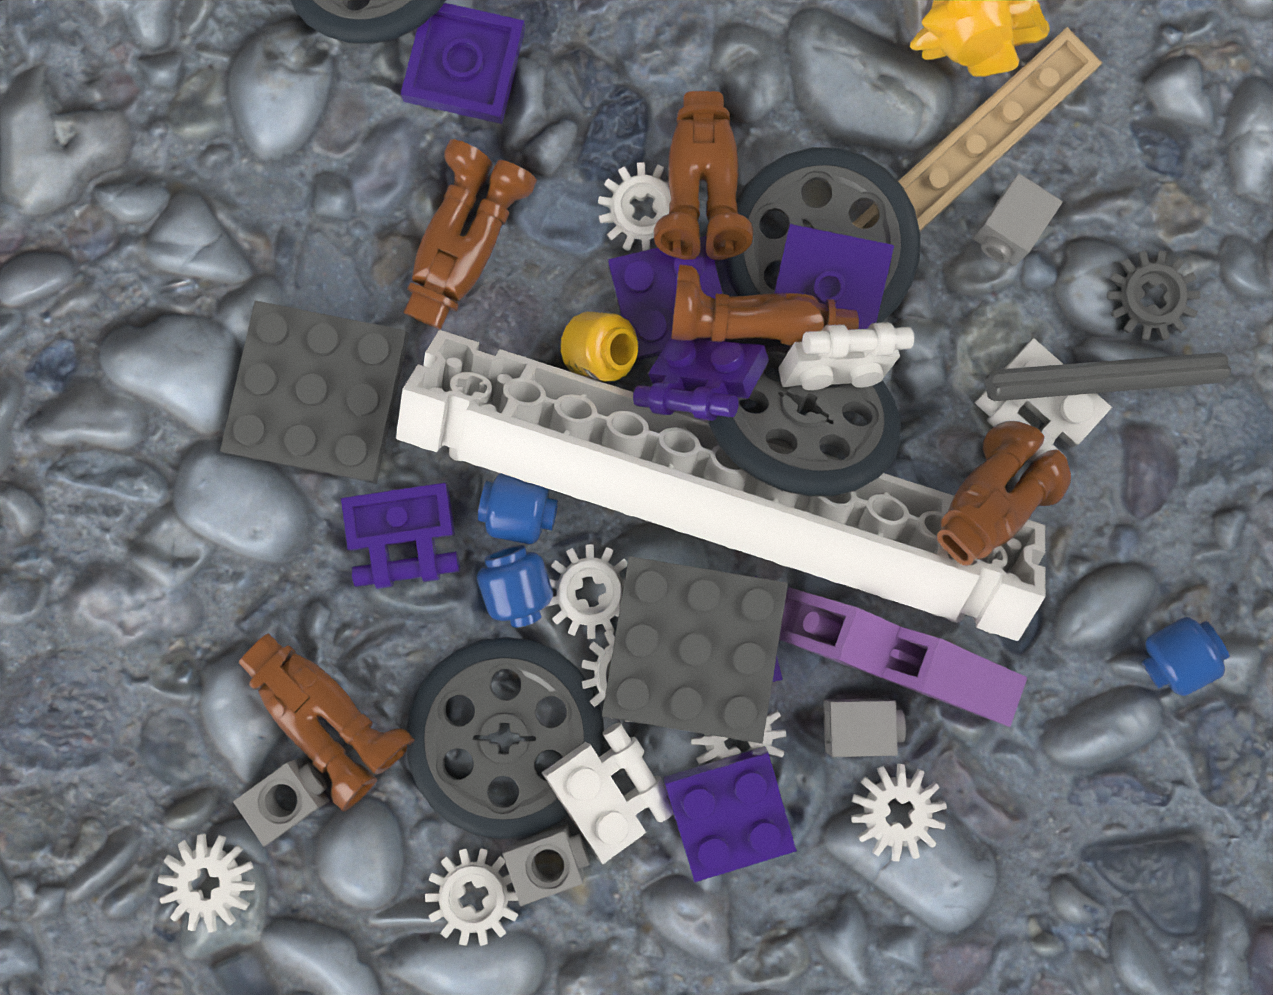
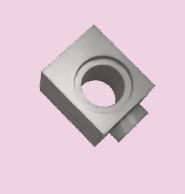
M1018 173L1003 191L972 239L980 243L982 251L993 260L1000 263L1009 262L1016 266L1031 251L1063 201Z
M888 698L823 699L825 752L832 757L898 756L897 742H904L906 728L904 713L902 710H896L895 700Z
M300 758L284 764L233 801V803L262 845L266 846L330 800L323 792L327 789V784L318 769L309 762L305 765ZM281 784L290 786L296 792L298 801L294 811L282 809L276 800V792Z
M568 824L509 844L503 852V857L520 906L583 884L585 875L583 867L590 865L589 856L581 835L571 836ZM545 849L554 850L562 856L564 868L554 875L544 874L536 866L535 855Z

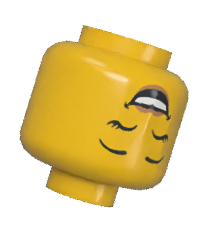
M582 312L573 317L565 326L561 337V354L564 364L572 373L597 381H617L626 376L633 367L638 354V339L635 329L629 320L618 314Z

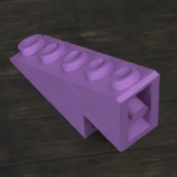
M788 588L786 593L779 640L1002 725L1011 726L1027 677L941 638L900 627L858 607Z

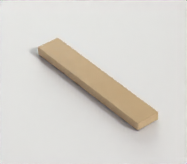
M1068 27L898 181L903 186L915 208L920 232L1100 67L1102 62ZM874 204L870 206L852 224L861 229H868L874 226L879 220L877 206Z

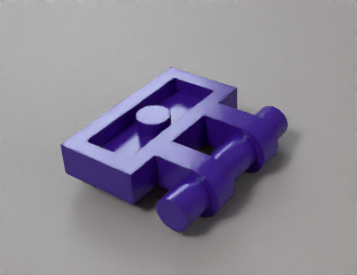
M670 337L648 373L653 386L638 385L633 392V402L635 406L650 408L652 413L670 416L675 411L692 413L696 419L710 421L715 420L718 416L734 417L738 411V398H749L769 362L764 345L711 342L710 340L698 339L683 341L674 340Z
M447 483L341 498L347 549L349 551L369 549L371 564L352 567V579L355 587L375 585L376 589L393 587L394 581L422 577L423 582L440 580L441 574L460 572L457 551L437 554L435 539L455 536ZM416 542L418 557L391 561L388 546Z

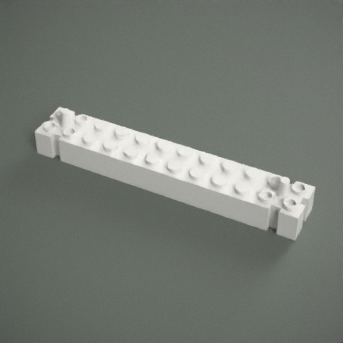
M442 330L438 331L425 352L424 365H417L402 390L397 440L437 452L438 449L445 445L450 447L449 455L456 461H465L475 466L484 467L527 483H533L570 495L576 499L585 500L629 516L674 529L681 533H687L726 546L730 549L770 560L782 566L810 573L835 583L932 613L936 616L945 617L951 622H961L964 616L968 615L973 617L976 628L1019 641L1045 598V567L1038 565L1045 554V525L1028 520L1011 540L995 548L985 558L975 559L971 565L964 566L959 564L937 540V534L942 529L941 520L948 512L954 496L883 473L878 479L856 491L836 496H804L781 491L755 479L737 466L719 446L708 420L696 419L692 413L675 411L670 416L654 414L650 408L635 406L633 392L501 349H499L496 356L478 351L479 342ZM777 438L766 441L768 446L775 452L780 454L793 452L792 447L786 441ZM824 454L826 457H828V458H830V459L842 460V459H839V458L832 457V456H829V455Z

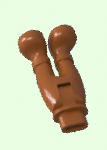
M687 92L683 97V108L677 114V126L669 151L668 179L671 195L669 214L662 216L657 221L654 227V241L662 252L679 259L693 260L699 255L701 248L700 226L698 223L700 217L699 191L700 182L705 181L707 183L706 216L708 220L706 253L712 260H723L743 253L750 247L753 240V226L745 216L737 213L738 154L735 138L730 126V113L724 108V97L720 92Z
M451 139L444 151L446 163L454 171V185L448 186L444 195L445 199L432 217L423 235L414 262L412 281L415 283L410 282L407 287L408 291L412 292V295L403 312L441 330L449 311H458V302L473 287L485 268L496 244L501 227L505 225L510 213L506 209L514 201L524 199L533 193L537 179L525 169L508 161L498 160L490 176V186L486 198L482 199L477 210L478 213L466 235L460 236L466 218L476 202V195L486 182L493 164L482 151L456 139Z
M679 265L671 339L690 341L696 338H711V342H725L726 339L768 338L777 339L782 344L792 346L794 342H802L805 332L822 331L826 325H845L847 330L859 328L857 310L836 308L835 300L827 299L825 304H821L812 295L797 293H771L729 297L727 294L716 293L715 298H712L702 291L697 270L693 266Z
M1007 421L997 424L987 432L983 440V451L987 460L976 467L961 484L952 499L948 512L941 520L942 529L937 534V540L940 545L959 564L969 566L975 559L985 558L995 548L1011 540L1026 524L1037 506L1057 504L1067 492L1071 483V472L1066 457L1057 449L1049 450L1038 456L1023 472L1014 488L1010 492H1007L1005 489L1008 481L1018 473L1025 462L1042 446L1045 436L1038 428L1018 421Z
M269 633L261 637L239 660V664L252 677L249 686L253 690L259 689V695L274 721L294 744L313 761V765L321 773L328 772L332 781V800L343 812L360 801L376 784L377 778L365 766L354 762L346 755V750L342 745L335 741L320 724L319 717H323L349 746L352 745L364 764L375 775L393 766L405 755L407 745H411L415 740L402 728L392 729L387 732L372 729L373 722L364 713L361 714L348 694L329 674L314 662L296 654L292 646L282 647Z

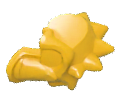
M933 0L931 10L922 19L924 28L910 42V48L913 50H923L922 58L925 60L948 56L953 62L967 66L968 72L972 76L983 77L1009 72L1017 68L1019 57L1014 47L1027 43H1037L1045 39L1050 31V26L1045 20L1037 0Z

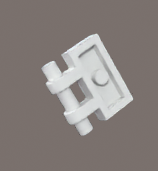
M872 323L868 329L847 330L845 325H826L822 331L805 332L802 342H794L778 368L782 387L802 385L806 390H819L832 384L852 383L853 386L859 388L875 385L883 380L900 357L899 350L912 348L914 343L913 330L910 327L894 328L891 323Z
M1033 338L1004 369L1062 365L1063 363ZM986 389L975 401V404L989 416L986 421L993 427L1007 421H1018L1030 425L1017 413L1022 405L1044 423L1040 431L1045 436V439L1038 451L1029 458L1032 462L1044 452L1057 449L1053 443L1058 436L1071 448L1078 446L1112 408L1097 393L993 401L987 397Z
M619 722L611 725L603 732V736L611 749L602 756L598 757L592 746L584 742L542 772L590 849L602 864L646 833L636 817V814L643 809L649 808L658 822H663L674 814L671 803L667 798L668 793L664 781L660 776L652 774L642 758L644 750L637 738L629 737ZM623 768L636 787L624 796L611 775Z

